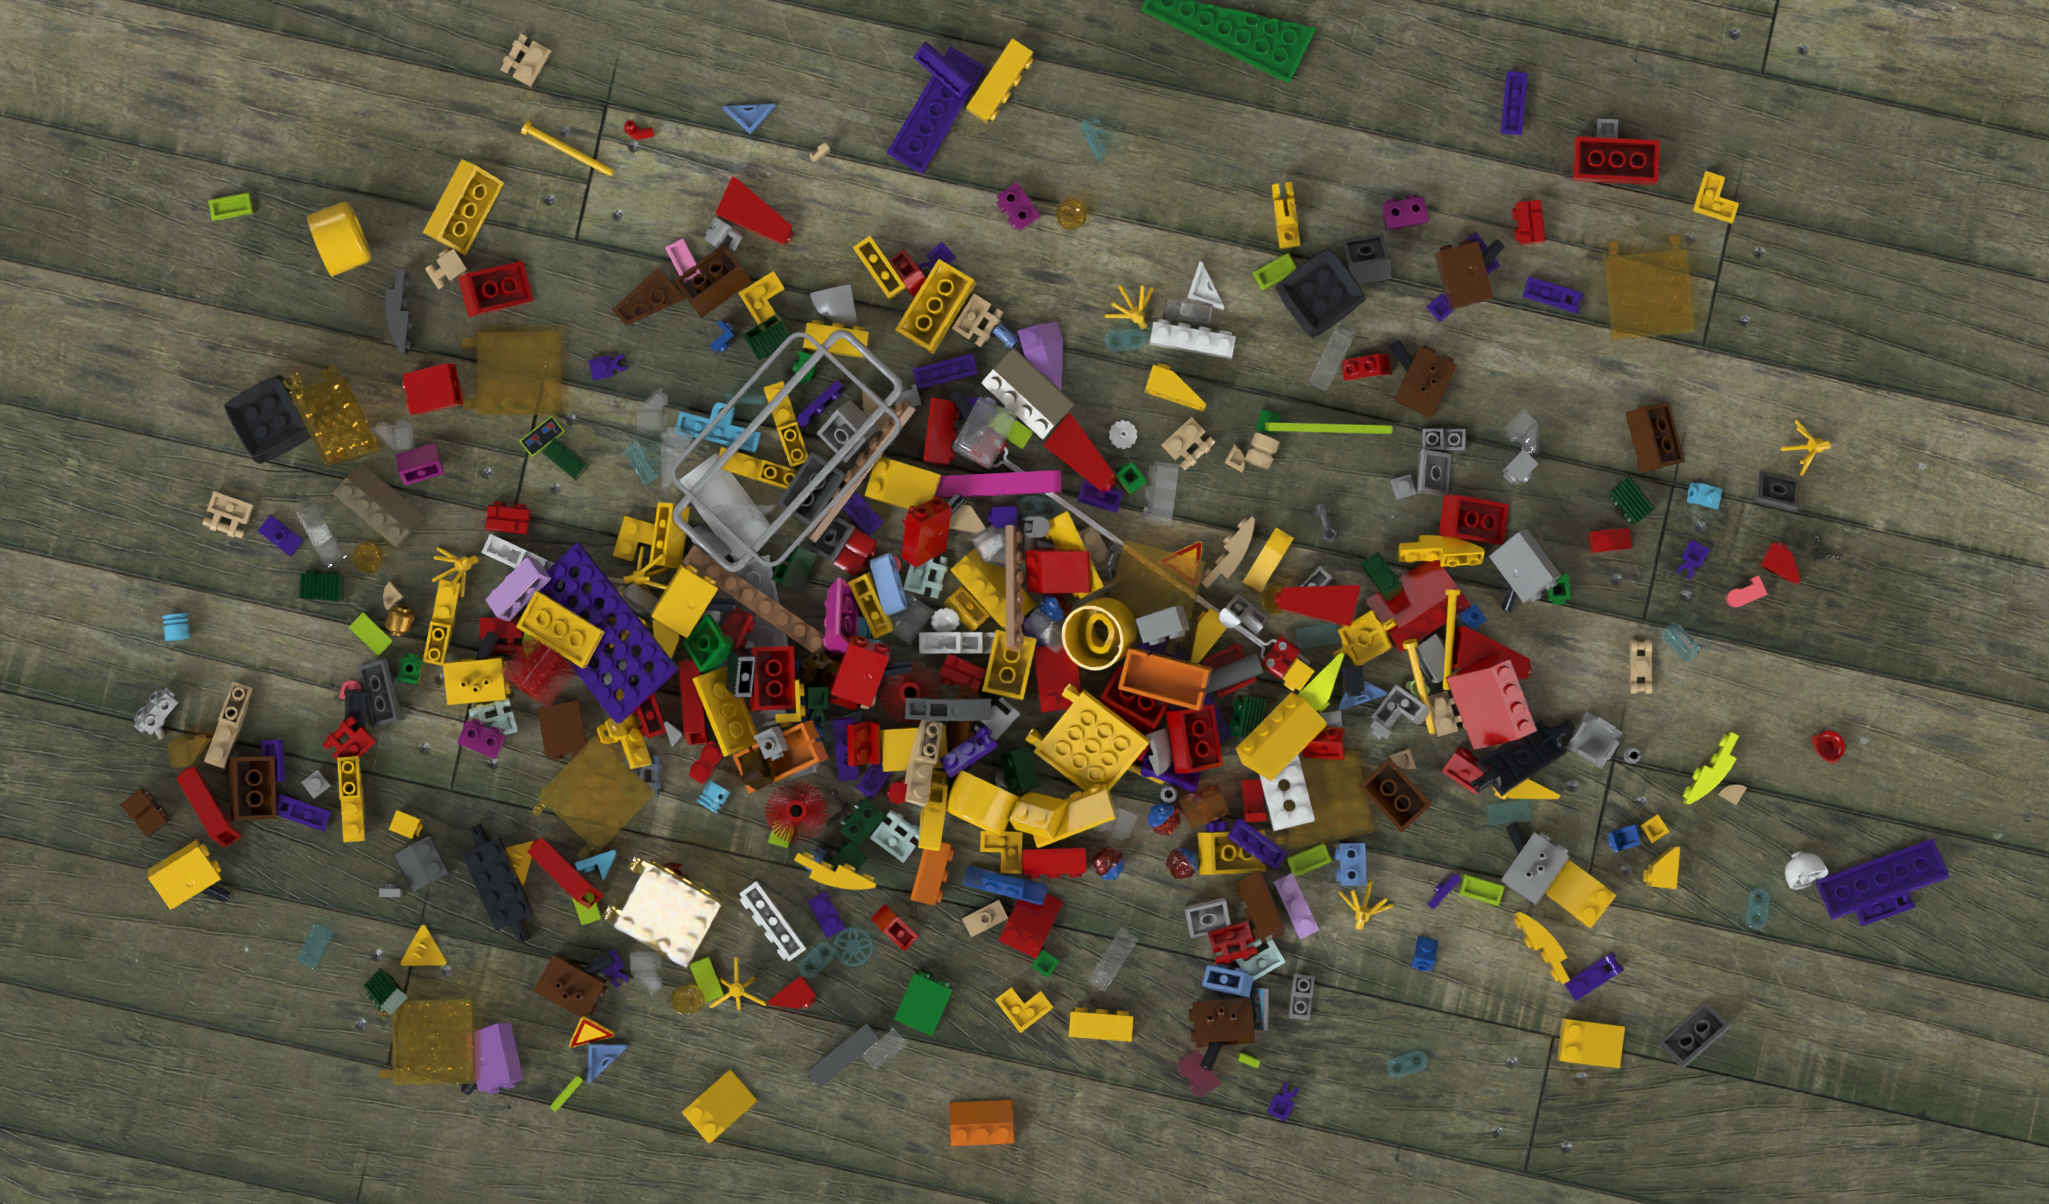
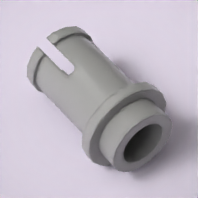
M1634 747L1627 748L1624 751L1623 758L1627 763L1634 764L1641 758L1640 751ZM1631 752H1634V753H1635V758H1634V759H1632L1631 757H1629V755L1631 754Z
M1166 786L1161 790L1160 796L1164 802L1169 803L1176 799L1177 792L1175 788ZM1167 790L1172 792L1171 798L1165 797Z

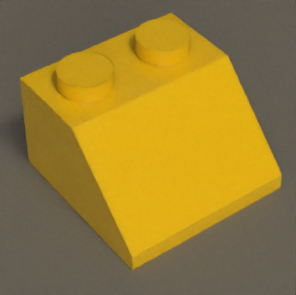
M1029 791L1016 801L1009 821L1016 830L1053 840L1067 808L1068 801Z
M1670 846L1653 860L1647 869H1644L1643 882H1646V886L1677 889L1680 847Z

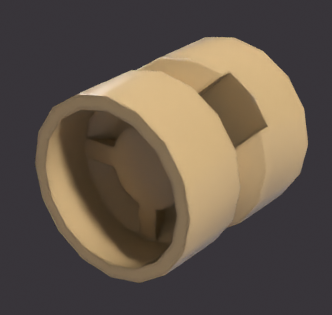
M1255 432L1251 441L1253 448L1248 449L1244 460L1269 470L1273 461L1271 454L1276 453L1280 442Z

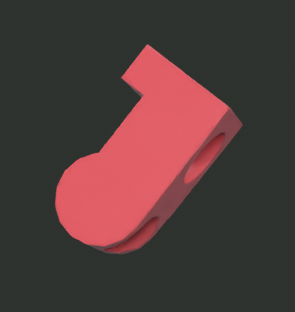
M1760 576L1749 579L1751 585L1745 588L1730 590L1725 598L1727 604L1731 607H1739L1767 595Z

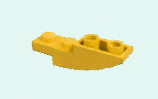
M783 380L763 387L768 403L785 386ZM787 395L772 411V415L789 465L793 467L804 463L808 458V453L789 396Z
M720 448L717 460L727 450L726 448ZM735 452L721 468L733 474L783 489L788 488L798 473V470L739 452Z
M1419 535L1418 542L1400 543L1397 557L1398 562L1408 563L1440 560L1441 567L1475 566L1482 564L1485 551L1475 544L1456 538Z
M442 578L439 580L423 662L441 666L445 662L459 603L460 582H457L452 589H449L451 580Z
M359 756L337 758L343 842L365 841V807Z
M932 771L928 805L922 806L920 812L918 848L935 851L940 849L948 785H946V772Z
M805 851L803 854L797 853L794 861L812 869L809 878L829 886L857 890L875 888L877 885L873 882L874 877L863 873L862 876L855 873L856 868L847 863L844 866L839 865L835 872L832 870L834 866L825 861H822L821 864L814 861L815 856Z
M1519 911L1515 912L1516 918L1513 920L1517 928L1524 931L1526 935L1523 937L1524 942L1528 948L1532 947L1534 951L1542 948L1543 951L1540 954L1545 963H1550L1553 969L1550 973L1554 981H1559L1560 984L1570 981L1561 964V961L1567 959V956L1556 939L1531 917Z

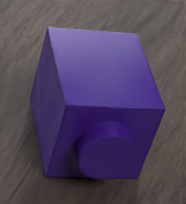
M1017 506L992 507V512L988 513V525H993V530L1005 529L1007 525H1014L1018 528Z

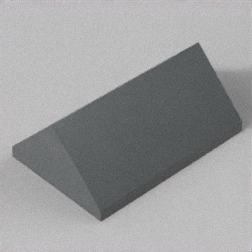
M811 452L777 505L785 510L828 462ZM834 468L792 515L805 524L810 525L823 511L846 475Z
M381 659L359 666L358 670L363 690H367V708L372 728L403 721L404 717L390 659Z
M1705 1001L1659 1043L1679 1067L1685 1068L1731 1026Z

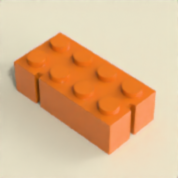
M1133 646L1128 648L1118 689L1198 711L1202 709L1207 692L1203 688H1206L1209 684L1212 672L1211 667L1155 652L1149 655L1150 651Z
M806 721L783 731L782 734L789 749L783 752V757L773 761L770 759L769 764L774 769V783H777L829 759L822 741L817 742L816 740L819 738L813 721ZM758 743L733 755L741 776L743 775L741 757L759 748ZM745 785L748 793L759 791L753 789L750 785Z

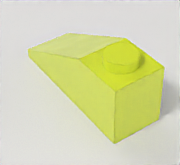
M1343 650L1297 695L1306 700L1316 712L1318 710L1322 712L1330 704L1328 700L1332 695L1345 656Z

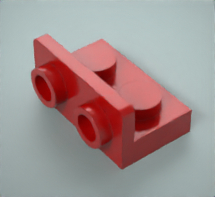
M736 607L735 611L728 612L721 630L724 635H729L733 639V649H744L747 640L744 638L747 632H752L756 621L753 620L754 615Z
M871 721L847 724L848 766L855 767L868 763L880 764V724Z
M1325 727L1302 750L1303 757L1344 760L1346 754L1343 742L1345 728Z
M1460 746L1455 749V752L1441 771L1475 795L1478 793L1475 791L1478 785L1473 788L1471 781L1484 774L1476 764L1479 759L1473 756L1470 750Z

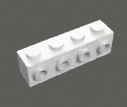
M1158 319V322H1153L1149 345L1231 359L1236 337L1231 336L1232 332L1220 330L1219 333H1213L1210 328L1199 327V330L1191 329L1189 324L1179 323L1178 326L1170 325L1168 320Z
M758 881L740 893L742 898L739 900L746 909L750 908L754 913L752 918L757 925H763L766 929L765 936L771 943L775 942L779 947L777 952L783 960L787 958L788 961H791L807 949Z

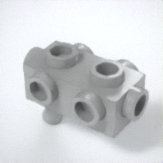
M167 687L153 692L145 707H141L137 711L133 726L141 733L147 731L151 735L155 732L159 740L166 737L161 726L165 723L167 715L178 704L173 698L175 694Z

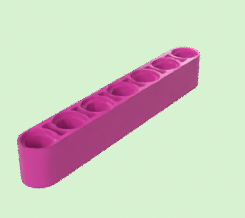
M1061 471L941 476L935 497L953 498L956 494H960L962 497L1062 492Z

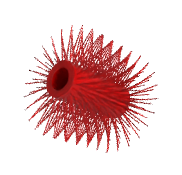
M534 641L533 643L531 642V647H528L532 652L529 653L526 649V653H523L524 656L520 661L518 660L519 657L516 656V659L506 671V675L510 677L509 680H513L514 684L517 685L519 688L517 690H522L529 695V698L531 696L537 701L539 699L541 703L543 700H546L547 694L551 693V689H554L553 686H556L558 681L560 683L559 686L555 687L554 693L549 696V700L552 701V698L561 687V683L563 684L566 676L568 677L569 672L571 673L572 668L571 666L569 668L567 660H562V657L559 655L561 653H557L550 647L544 646L541 643L539 645L537 641ZM518 661L519 663H518L517 666L514 668V667H513L514 664Z
M912 672L911 681L910 673L909 678L908 673L904 674V676L903 674L901 676L898 674L899 677L895 675L897 679L893 675L894 679L886 676L893 682L882 678L891 684L882 681L880 683L891 687L879 686L893 689H879V691L891 692L879 693V695L893 694L880 697L879 699L892 697L881 702L894 699L882 705V707L895 700L899 701L898 703H906L905 688L909 686L916 689V695L912 698H941L928 694L942 695V693L930 692L942 691V689L928 690L941 687V685L929 687L940 683V681L927 685L939 679V677L926 684L922 683L923 681L917 683L915 679L914 681L912 679Z
M796 780V800L795 793L793 801L791 796L788 800L778 786L777 788L784 798L774 789L781 798L772 792V795L777 799L770 795L769 797L775 801L767 799L768 802L773 804L766 803V805L772 807L765 808L767 810H774L765 811V813H773L765 815L766 817H771L767 818L766 821L772 820L767 822V824H772L769 826V829L774 827L771 831L778 828L774 835L781 829L777 838L785 829L780 838L782 839L786 833L784 842L790 831L789 843L793 830V844L796 825L797 844V824L798 831L800 823L802 828L806 825L815 838L816 836L809 826L819 835L812 826L821 832V829L816 825L823 829L824 827L818 823L826 825L825 822L820 820L827 821V819L821 817H828V815L819 814L828 813V811H820L828 809L827 807H822L826 806L827 803L821 804L824 801L826 802V799L821 800L824 798V795L819 797L822 795L821 792L817 794L819 789L812 795L816 789L815 786L810 792L812 784L807 791L809 782L803 793L804 781L800 794V780L797 798ZM792 808H801L802 814L799 817L792 816L790 814Z

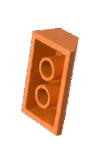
M941 842L939 851L923 850L910 900L934 906L936 902H941L943 890H940L941 882H946L949 872L945 867L947 861H952L954 854L950 844Z
M1012 1100L949 1102L951 1146L1014 1143Z

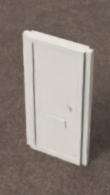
M715 453L682 477L680 482L687 489L691 490L717 461L718 454ZM720 469L696 495L700 501L750 547L771 526L731 472ZM691 501L714 534L732 551L730 555L735 562H738L747 551L696 503Z

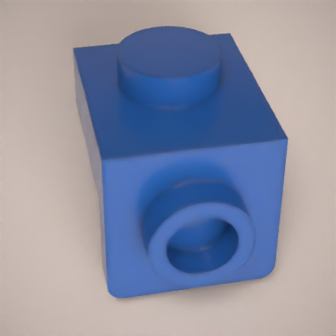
M719 320L717 324L724 333L709 345L715 353L719 351L723 353L730 347L731 344L729 342L735 338L732 334L734 329L727 321L722 323Z
M1476 603L1459 614L1466 627L1472 630L1487 621Z
M1638 824L1608 833V843L1614 850V853L1644 844Z
M1422 936L1417 937L1414 958L1411 963L1412 968H1416L1419 971H1432L1436 959L1438 940Z

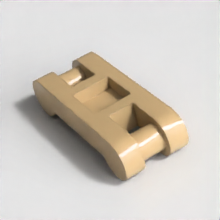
M1630 639V694H1637V692L1652 694L1651 639H1645L1644 642ZM1637 650H1644V656H1637ZM1637 677H1644V683H1637Z

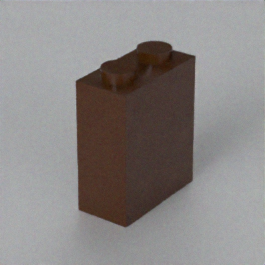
M579 700L537 708L546 758L551 757V760L555 761L564 759L565 754L572 753V757L585 755L584 751L589 750Z

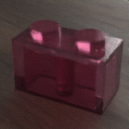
M1197 1048L1177 1061L1179 1066L1176 1067V1070L1182 1079L1186 1077L1190 1082L1187 1087L1193 1096L1198 1094L1199 1098H1201L1221 1084L1212 1070L1206 1071L1200 1067L1203 1056Z

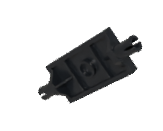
M1541 719L1535 723L1537 731L1518 740L1506 742L1478 760L1476 764L1484 774L1471 781L1472 787L1474 788L1478 785L1475 791L1479 793L1492 784L1502 797L1567 753L1561 744L1562 737L1575 730L1574 724L1568 725L1571 720L1566 719L1556 727H1548Z
M481 823L469 828L477 846H475V849L462 854L495 931L510 926L513 927L519 944L531 939L524 921L526 917L533 915L534 912L501 837L492 841L488 840Z

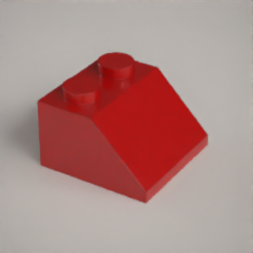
M801 975L767 1002L773 1006L800 1009L803 1006L807 1009L816 1002L814 997L818 994L805 977Z

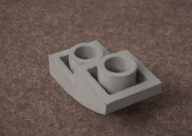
M1423 429L1422 450L1466 451V429Z
M700 525L693 528L724 558L732 553L730 548L707 528ZM692 540V542L695 545H697L700 549L701 547L694 540Z
M1294 974L1288 1018L1309 1021L1315 976Z

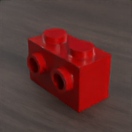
M653 693L634 711L635 716H639L642 723L639 725L642 736H646L647 739L667 733L663 714L656 695Z

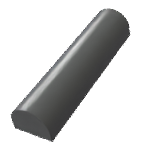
M1257 654L1213 669L1208 686L1203 688L1207 690L1206 694L1263 674Z

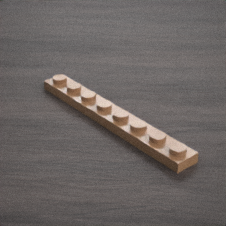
M906 400L899 403L894 409V412L900 419L901 429L916 410ZM892 417L883 423L880 433L877 437L875 436L871 439L865 453L858 456L852 470L846 472L843 482L827 505L893 434L895 421ZM878 459L808 534L809 539L815 543Z
M693 545L682 561L685 565L689 564L698 570L697 573L703 577L708 575L716 581L715 585L812 653L816 651L823 653L826 648L823 643L825 635L734 572L724 569L711 556Z

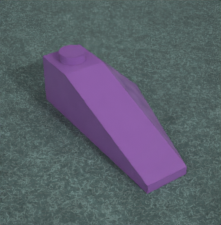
M1058 321L1018 330V337L1024 357L1061 390L1063 339Z

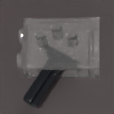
M957 390L951 395V398L966 422L952 449L990 470L1017 420V415L1008 406L1004 405L1002 408L996 405L997 401L988 396H985V398L979 396L974 407H972L962 390Z

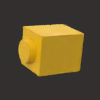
M1295 658L1282 677L1285 680L1283 685L1293 692L1295 689L1301 691L1314 673V670L1298 658Z
M396 810L389 830L415 839L422 832L424 825L421 822L423 819Z

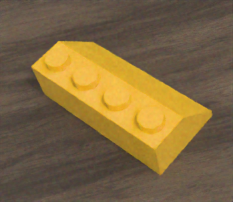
M461 159L423 233L466 256L504 182L480 167Z
M938 259L895 330L934 355L977 285L975 280Z
M1068 511L1048 521L1050 529L1045 538L1047 541L1051 539L1054 545L1053 548L1086 550ZM1091 559V592L1072 593L1074 597L1078 596L1079 599L1085 598L1104 587Z
M981 543L952 567L950 571L1006 632V570ZM1021 587L1024 596L1021 608L1025 616L1037 604Z
M1291 692L1235 749L1243 765L1272 781L1327 726V722L1306 700Z
M1095 784L1085 792L1077 791L1072 793L1069 798L1064 799L1068 801V805L1053 840L1033 835L1037 848L1116 819L1115 803L1107 784Z

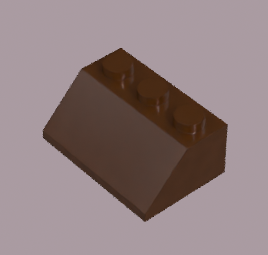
M724 244L684 272L683 275L673 280L701 318L752 282ZM700 269L701 273L696 274L691 281L683 283L684 278L697 273L696 270Z
M1669 402L1625 412L1641 473L1685 462Z
M275 757L229 758L230 821L277 819Z
M1390 758L1385 760L1359 785L1360 789L1401 833L1432 805Z
M1261 870L1252 873L1238 882L1239 889L1236 890L1240 902L1244 901L1247 908L1244 909L1248 921H1253L1255 927L1251 929L1255 939H1260L1263 944L1285 935L1284 925Z

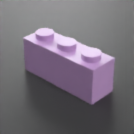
M526 557L485 600L498 618L510 621L531 600L535 590L540 591L551 578L539 561Z
M1293 873L1272 881L1298 938L1302 939L1319 931Z

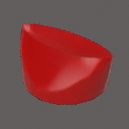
M1824 731L1811 736L1812 744L1817 754L1826 762L1837 764L1845 752L1843 738L1834 731Z

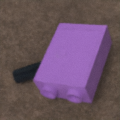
M497 1023L466 1034L474 1071L462 1085L461 1091L470 1095L477 1087L478 1092L487 1091L488 1094L500 1092L499 1088H512L516 1086V1082L523 1080L511 1023Z

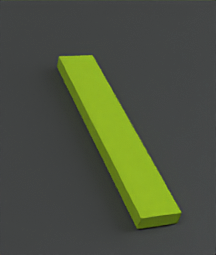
M1266 422L1265 430L1391 434L1393 426Z

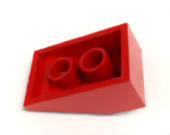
M523 261L470 272L458 277L468 318L534 301Z
M1444 495L1439 536L1503 545L1509 504L1460 495Z
M1037 547L1025 550L1027 592H1091L1090 551Z
M1063 643L1035 647L1034 658L1041 712L1068 709L1073 702L1065 698L1062 693L1069 683L1078 690V693H1081L1078 664L1069 657Z
M1047 893L1042 905L1018 899L998 941L1033 958H1037L1063 901Z

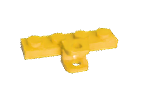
M619 689L616 696L618 700H622L625 694L623 689ZM634 712L621 724H616L612 718H609L605 723L597 727L602 743L611 744L621 740L630 769L645 767L652 763ZM604 730L608 731L609 737L604 735Z

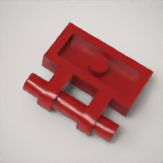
M513 617L510 621L501 618H480V639H484L488 631L497 634L498 639H507V645L495 644L491 655H495V653H507V655H514V652L520 653L522 644L520 646L514 645V639L523 638V631L516 627L521 617Z
M353 716L343 720L339 724L340 727L334 733L331 732L326 737L327 740L322 744L327 750L331 746L337 749L332 755L336 760L342 757L359 756L360 758L377 741L363 726L357 731L352 727L357 722ZM346 733L350 737L342 743L340 738Z
M1248 921L1208 932L1213 953L1222 951L1223 954L1215 957L1217 965L1222 963L1230 964L1233 960L1250 958V955L1257 954L1255 946L1248 948L1246 944L1254 942ZM1238 946H1240L1241 950H1237L1230 953L1228 952V949L1235 948Z

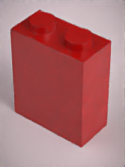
M446 363L402 374V386L406 392V406L410 415H423L464 405L456 364Z

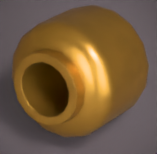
M395 604L394 607L388 610L385 627L390 630V634L401 637L403 634L411 631L414 613L406 605Z

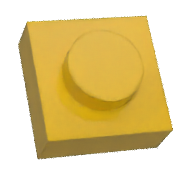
M1658 814L1640 825L1651 843L1670 832Z

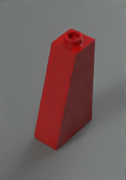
M731 177L715 215L783 247L786 242L790 244L794 235L792 225L736 177Z
M1068 413L1043 446L1103 494L1106 490L1109 492L1116 484L1115 474L1073 415Z
M1361 586L1284 587L1280 592H1276L1274 604H1277V610L1349 628L1352 624Z
M1468 627L1455 628L1453 670L1460 671L1503 651L1510 658L1518 681L1527 680L1531 673L1530 658Z
M686 658L683 661H679L684 735L688 746L707 744L706 711L693 681V678L701 676L702 673L692 658Z
M194 766L181 771L176 779L211 839L225 848L241 838V834L234 823L230 821V817L201 772Z
M541 837L531 844L527 853L578 903L590 909L595 902L597 903L604 896L580 871H577V868L547 840ZM588 891L591 894H593L595 900L591 904H589V901L584 897V895Z

